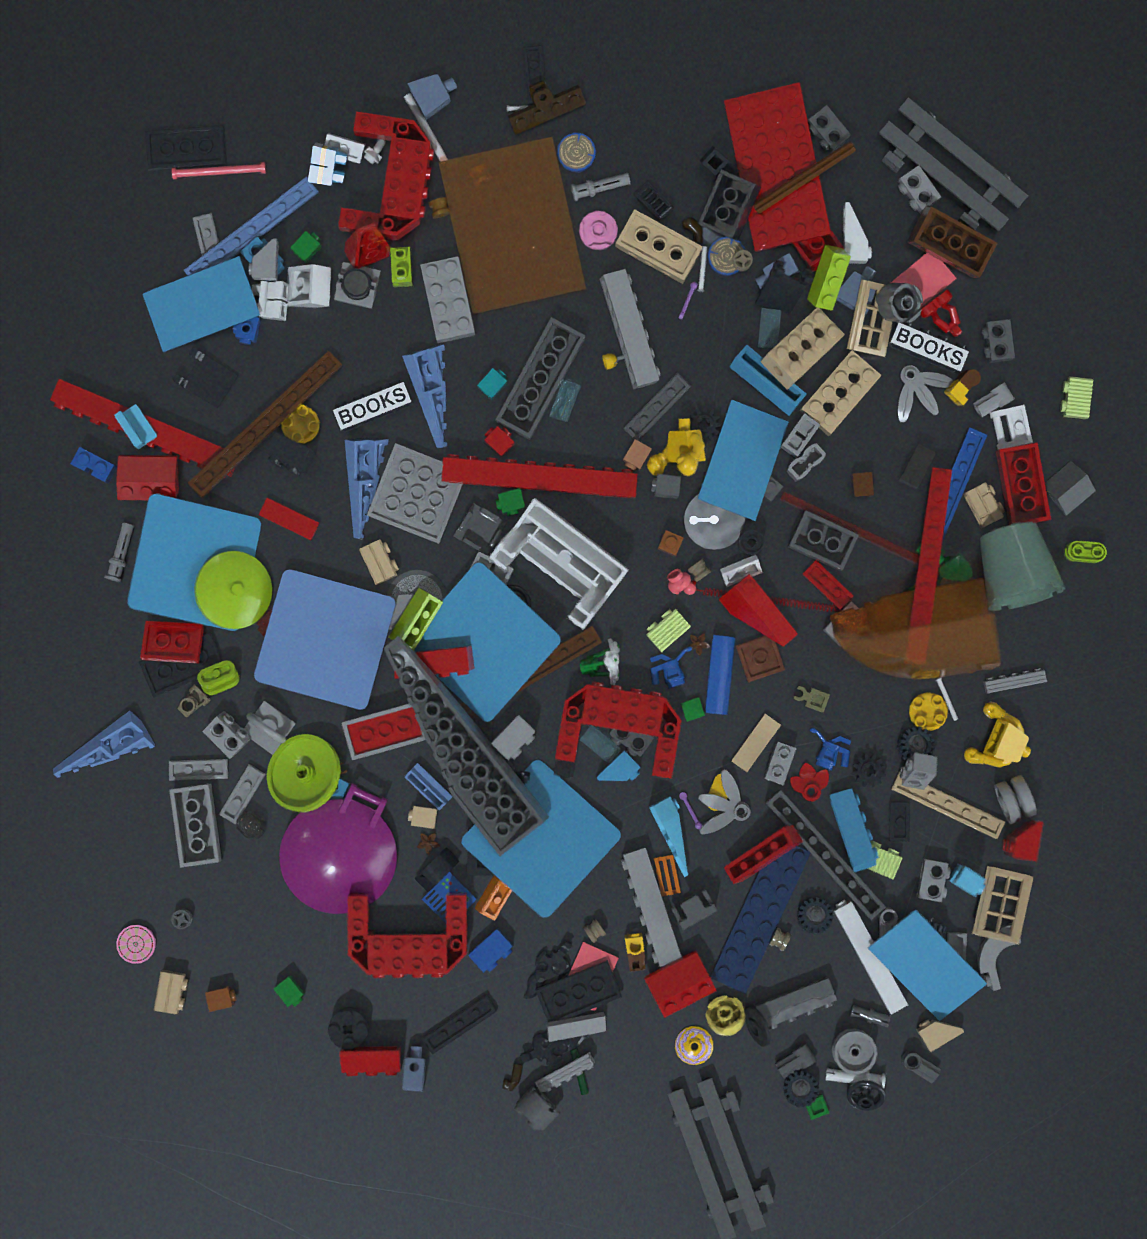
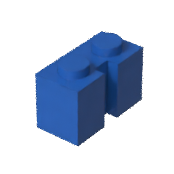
M79 447L70 463L87 473L90 469L93 470L92 476L108 484L117 469V466Z
M496 928L486 939L468 953V956L483 973L486 970L490 972L498 965L496 961L500 957L505 959L512 953L511 948L513 944L499 928Z

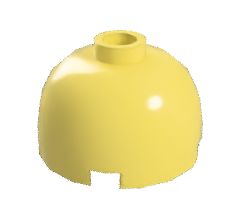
M720 996L709 1003L706 1019L710 1028L715 1033L722 1036H730L736 1034L745 1023V1010L737 998Z

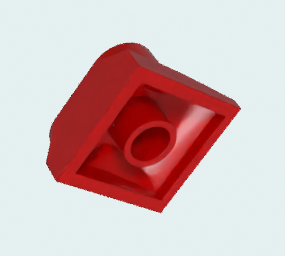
M832 230V235L793 243L808 269L817 271L825 245L844 249Z

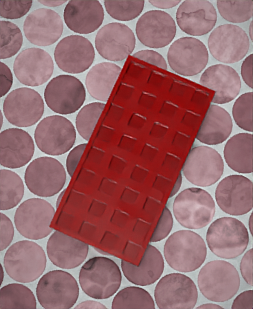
M800 82L724 100L737 166L740 170L739 176L761 187L755 203L817 163ZM819 175L761 213H758L753 206L748 217L755 252L832 235Z

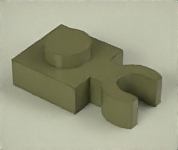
M797 686V689L801 690L803 695L801 697L794 696L793 699L796 701L806 700V707L824 713L830 694L811 688L810 693H808L804 687Z

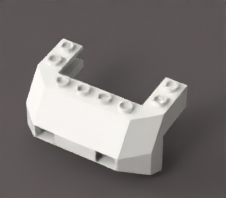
M533 499L517 524L504 537L490 556V559L496 565L506 569L517 555L521 553L528 561L538 566L541 571L555 579L558 584L563 585L574 596L580 598L581 600L568 618L582 629L586 627L629 570L614 556L537 499Z

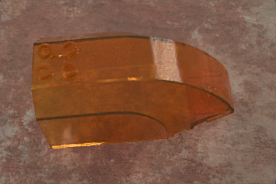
M983 578L936 586L932 621L929 625L910 628L915 590L880 597L881 601L871 604L869 601L864 603L862 608L854 610L852 607L830 615L833 635L840 646L862 664L881 673L909 679H931L1000 667L1001 659L994 614L988 612Z

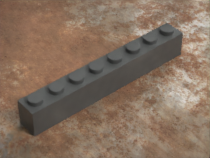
M778 790L765 802L785 826L793 825L803 840L802 845L870 920L886 908L781 790Z

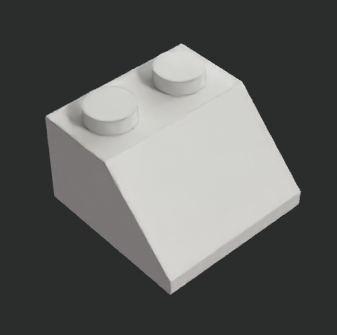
M314 264L288 267L287 284L290 286L288 302H286L287 306L314 308L329 306L331 268Z

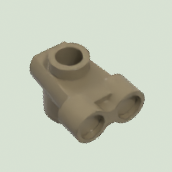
M194 684L177 709L185 717H188L202 705L206 706L211 699ZM188 702L193 704V708L190 710L186 707Z

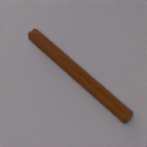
M846 143L754 203L755 210L758 213L763 212L855 152L856 148L853 143Z

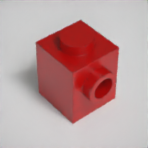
M498 426L495 429L492 427L485 434L487 438L484 441L501 458L515 444L510 438L512 434L505 427L502 429Z

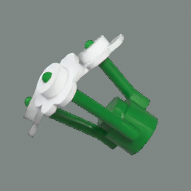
M610 638L608 639L610 648L594 655H589L587 659L580 660V669L583 675L589 674L590 677H610V684L615 685V681H618L620 676L618 669L620 646ZM602 655H606L603 661H598L597 659H595ZM600 665H606L610 672L597 671Z

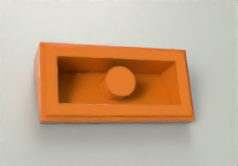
M493 876L476 904L475 910L495 921L512 890L498 877Z

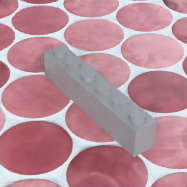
M625 269L605 274L600 278V282L633 389L655 384L659 381L660 371L653 361V349L649 348L647 340H649L647 330L642 325V313L640 310L638 311L636 306L637 296L635 292H632L630 286L632 284L631 277L626 273Z
M643 847L624 853V859H621L624 871L628 870L630 874L627 881L630 889L634 888L636 896H633L636 908H641L642 914L639 917L642 926L646 925L649 932L645 936L648 945H653L654 952H651L654 963H659L660 967L670 964L682 957L646 848Z

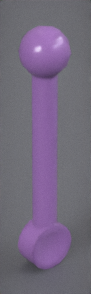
M692 282L690 284L691 289L689 291V294L679 316V319L681 320L683 319V316L692 297L694 289L698 287V284L696 282Z
M685 792L680 793L679 797L687 806L695 822L696 829H700L703 825L698 821L687 800V794Z

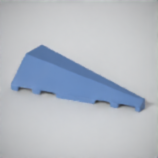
M444 344L414 351L402 356L437 448L447 446V442H444L446 423H444L443 412L446 411V386L442 369L445 368V362H442V351L445 350Z
M357 438L345 440L354 538H364L362 532L365 522H368L369 519L367 513L369 505H371L380 477L378 470L380 463L384 461L382 455L385 445H388V439Z
M129 710L53 768V774L58 778L61 777L62 773L71 770L77 772L79 768L87 765L91 767L119 759L120 755L132 752V754L138 753L139 749L148 746L151 749L155 747V744L142 721Z

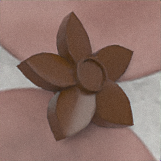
M705 633L701 634L698 638L690 635L693 643L689 646L692 647V650L696 649V653L699 656L702 654V648L707 649L711 647L708 643L704 642Z
M421 833L422 842L418 844L417 848H425L427 854L430 855L432 848L440 847L439 843L434 841L436 833H432L429 837Z

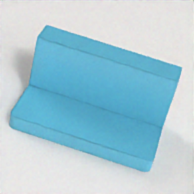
M133 405L124 412L119 411L114 415L135 448L140 449L157 438V434L137 405Z

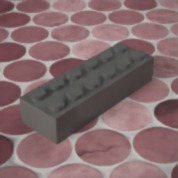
M551 317L498 414L496 422L531 440L581 348L585 335Z

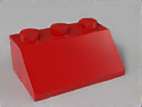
M119 455L116 480L117 500H148L153 494L177 499L179 493L177 456Z
M1029 819L1009 833L1002 842L1004 855L1037 861L1043 822Z
M696 950L644 977L664 1018L717 991Z
M401 1046L356 1047L350 1050L341 1049V1073H346V1076H358V1073H366V1076L378 1075L377 1072H385L387 1076L397 1075V1072L402 1070Z

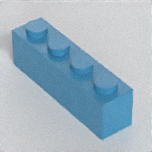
M746 345L735 357L730 368L790 416L804 399L806 393L795 384L787 390L761 363L763 357Z
M851 788L829 795L853 871L857 872L876 866V859L879 856L876 847L872 848L870 841L873 839L870 830H866L864 825L867 822L863 811H859L858 805L861 804L858 794H854Z

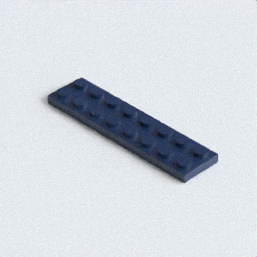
M796 846L758 872L710 978L746 994L811 854L809 851Z

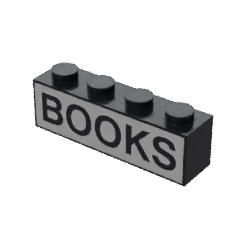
M910 322L896 323L888 346L959 375L962 372L970 353L965 345L960 343L954 345L948 342L949 339L946 337L930 335L931 332L927 329L920 328L918 330L913 328V324Z
M396 380L389 383L390 387L385 389L378 387L371 390L372 394L364 397V394L354 397L352 402L346 404V401L336 404L332 412L341 433L414 405L405 382Z

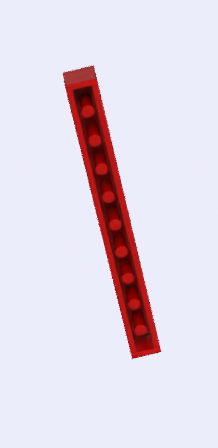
M61 379L58 380L50 398V401L55 403L54 407L65 411V408L73 410L71 414L83 418V415L90 417L89 421L99 426L102 422L108 425L107 429L118 433L119 430L125 432L114 415L119 411H126L129 409L128 407ZM144 415L157 434V438L146 445L154 448L155 445L162 448L161 452L170 456H172V453L180 455V460L190 463L192 460L198 463L197 467L203 469L224 449ZM233 468L227 474V476L232 477L235 468Z
M447 454V458L443 457L441 482L635 498L638 474L633 473V470L630 469L614 472V468L603 467L602 471L594 470L593 466H583V469H576L575 465L571 464L556 467V463H544V466L536 465L534 461H525V464H517V460L512 459L498 462L497 458H486V461L478 460L476 456H467V459H459V455Z
M932 467L905 657L906 662L926 663L951 486V469Z

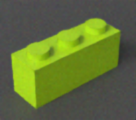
M829 245L824 247L807 297L817 308L833 311L851 258L843 248Z
M418 588L388 638L394 640L400 636L414 651L443 602Z

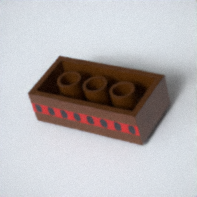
M932 206L924 208L907 241L972 278L981 277L997 245V242Z

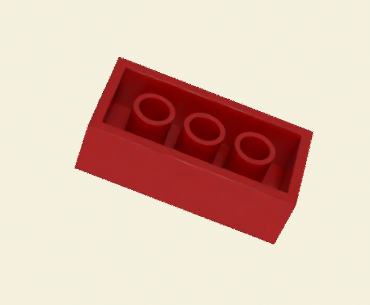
M1038 443L997 450L996 457L1009 526L1016 522L1039 523L1051 520Z

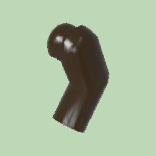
M692 217L684 219L682 225L684 229H689L693 232V242L702 244V226Z
M513 1064L511 1080L505 1079L503 1081V1090H509L510 1092L516 1088L521 1080L522 1065Z

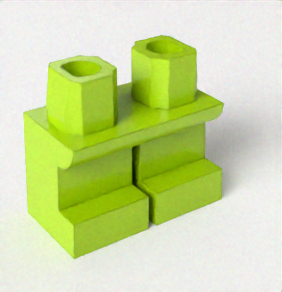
M390 248L393 287L413 286L411 248Z

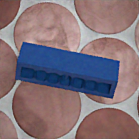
M713 635L705 713L728 715L736 640L734 637Z

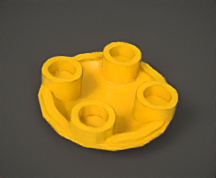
M300 405L281 423V429L285 437L299 444L307 443L319 431V418L311 408Z
M928 692L915 697L909 708V715L914 725L928 731L941 727L945 723L948 713L943 698L940 695Z

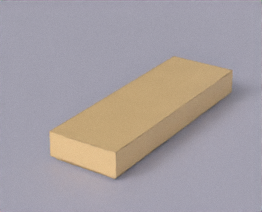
M764 714L731 761L748 772L781 725Z

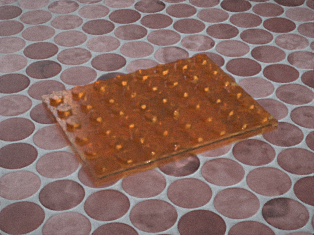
M552 137L439 162L472 314L586 289Z

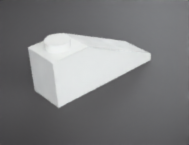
M845 202L843 208L844 250L851 256L849 263L866 264L868 258L871 259V247H868V240L850 203Z

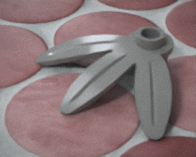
M915 366L904 367L900 374L901 380L905 383L898 404L900 422H905L909 416L913 403V391H915L923 406L933 415H937L939 411L935 398L924 384L948 388L954 380L940 373H920ZM912 372L914 377L908 378L907 373Z
M726 769L721 772V781L729 801L714 794H700L698 797L705 805L725 812L709 819L700 828L701 834L715 832L728 825L734 819L744 821L750 816L751 809L749 805L741 802L737 784ZM739 808L744 809V812L741 815L737 813V810Z

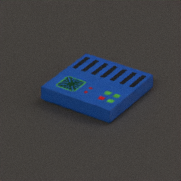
M449 872L422 900L446 923L447 893L467 892V909L477 898Z

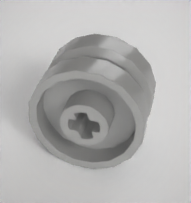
M1022 775L1011 778L1010 786L1005 781L994 785L999 805L1009 824L1020 821L1021 813L1026 818L1037 814L1033 797Z
M856 1028L845 1029L833 1041L832 1056L837 1065L846 1073L854 1075L863 1074L874 1065L877 1049L872 1038L863 1030ZM856 1049L857 1054H851V1051Z

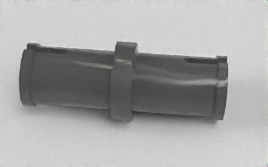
M854 1004L850 1013V1017L865 1020L868 1024L872 1022L887 1028L891 1019V1015L876 1012L872 1008L869 1010L855 1006Z

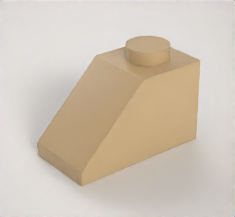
M929 1019L920 1023V1028L916 1029L930 1052L964 1032L960 1026L936 1020L929 1021Z

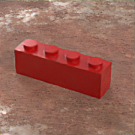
M472 646L415 652L434 675H439V678L448 677L453 672H457V675H467L470 670L475 669ZM394 671L395 679H398L399 677L396 671Z
M793 825L783 827L726 865L724 869L733 884L743 882L802 843L803 840Z

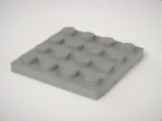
M395 443L367 516L440 544L463 484L441 482L442 461Z

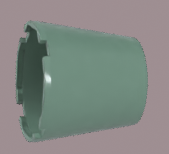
M1016 522L1007 527L995 528L980 538L989 610L999 611L1002 609V606H1008V609L1034 604L1053 597L1052 593L1055 591L1058 594L1065 590L1064 583L1037 523Z

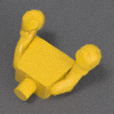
M690 418L678 419L679 430L670 431L665 449L661 453L650 457L647 462V468L652 475L663 474L664 468L669 462H677V468L685 476H691L696 471L698 462L705 461V445L702 440V433L700 430H690Z
M986 703L983 707V713L988 718H996L997 721L983 753L974 747L967 748L964 751L965 760L971 764L980 763L982 765L1003 767L1010 765L1012 761L1018 763L1021 757H1028L1031 753L1030 747L1026 746L1029 738L1024 734V728L1020 721L1006 713L997 703Z

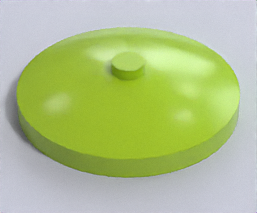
M228 551L217 554L204 563L196 576L194 595L199 610L211 623L226 629H240L254 624L265 614L272 598V583L267 570L255 557L244 552Z
M310 734L297 735L282 743L272 755L267 769V785L272 797L279 805L294 812H309L321 807L335 792L340 778V762L335 749L324 739Z

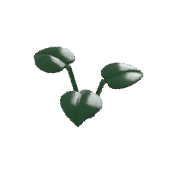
M960 553L956 556H947L944 559V564L939 569L940 575L937 580L936 591L942 578L953 581L958 580L962 592L957 594V599L961 604L969 607L987 604L985 587L981 585H970L966 589L963 587L962 581H967L972 577V568L968 561ZM916 584L902 592L903 597L911 602L914 601Z

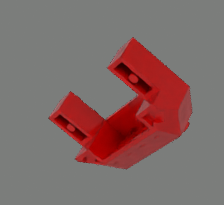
M356 112L353 130L355 136L391 141L380 213L341 208L338 227L340 231L354 233L355 230L374 223L385 240H399L420 224L421 218H424L425 206H423L424 198L427 199L428 195L426 182L427 179L430 180L431 176L429 163L430 160H433L434 149H432L431 142L414 120Z
M592 682V685H586L565 700L555 759L575 762L582 723L658 736L651 775L672 778L681 719L666 698L661 697L662 693L650 691V695L642 694V690L631 688L630 692L622 691V686L611 685V688L603 687L604 683Z
M467 892L446 894V929H444L443 934L374 935V930H369V893H349L347 896L348 956L368 975H373V978H384V975L402 978L404 974H412L414 978L424 977V974H432V977L435 978L443 977V974H447L467 954Z

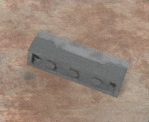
M826 976L755 1004V1008L761 1012L769 1029L772 1030L779 1027V1023L783 1021L789 1023L797 1020V1016L803 1013L807 1016L815 1013V1009L821 1006L823 1009L833 1006V1002L837 998L829 978Z

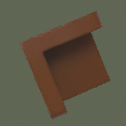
M872 472L851 474V483H853L855 497L874 496Z

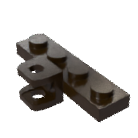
M539 81L529 86V93L534 104L507 116L516 135L585 105L586 102L579 85L552 95L547 84L544 81Z

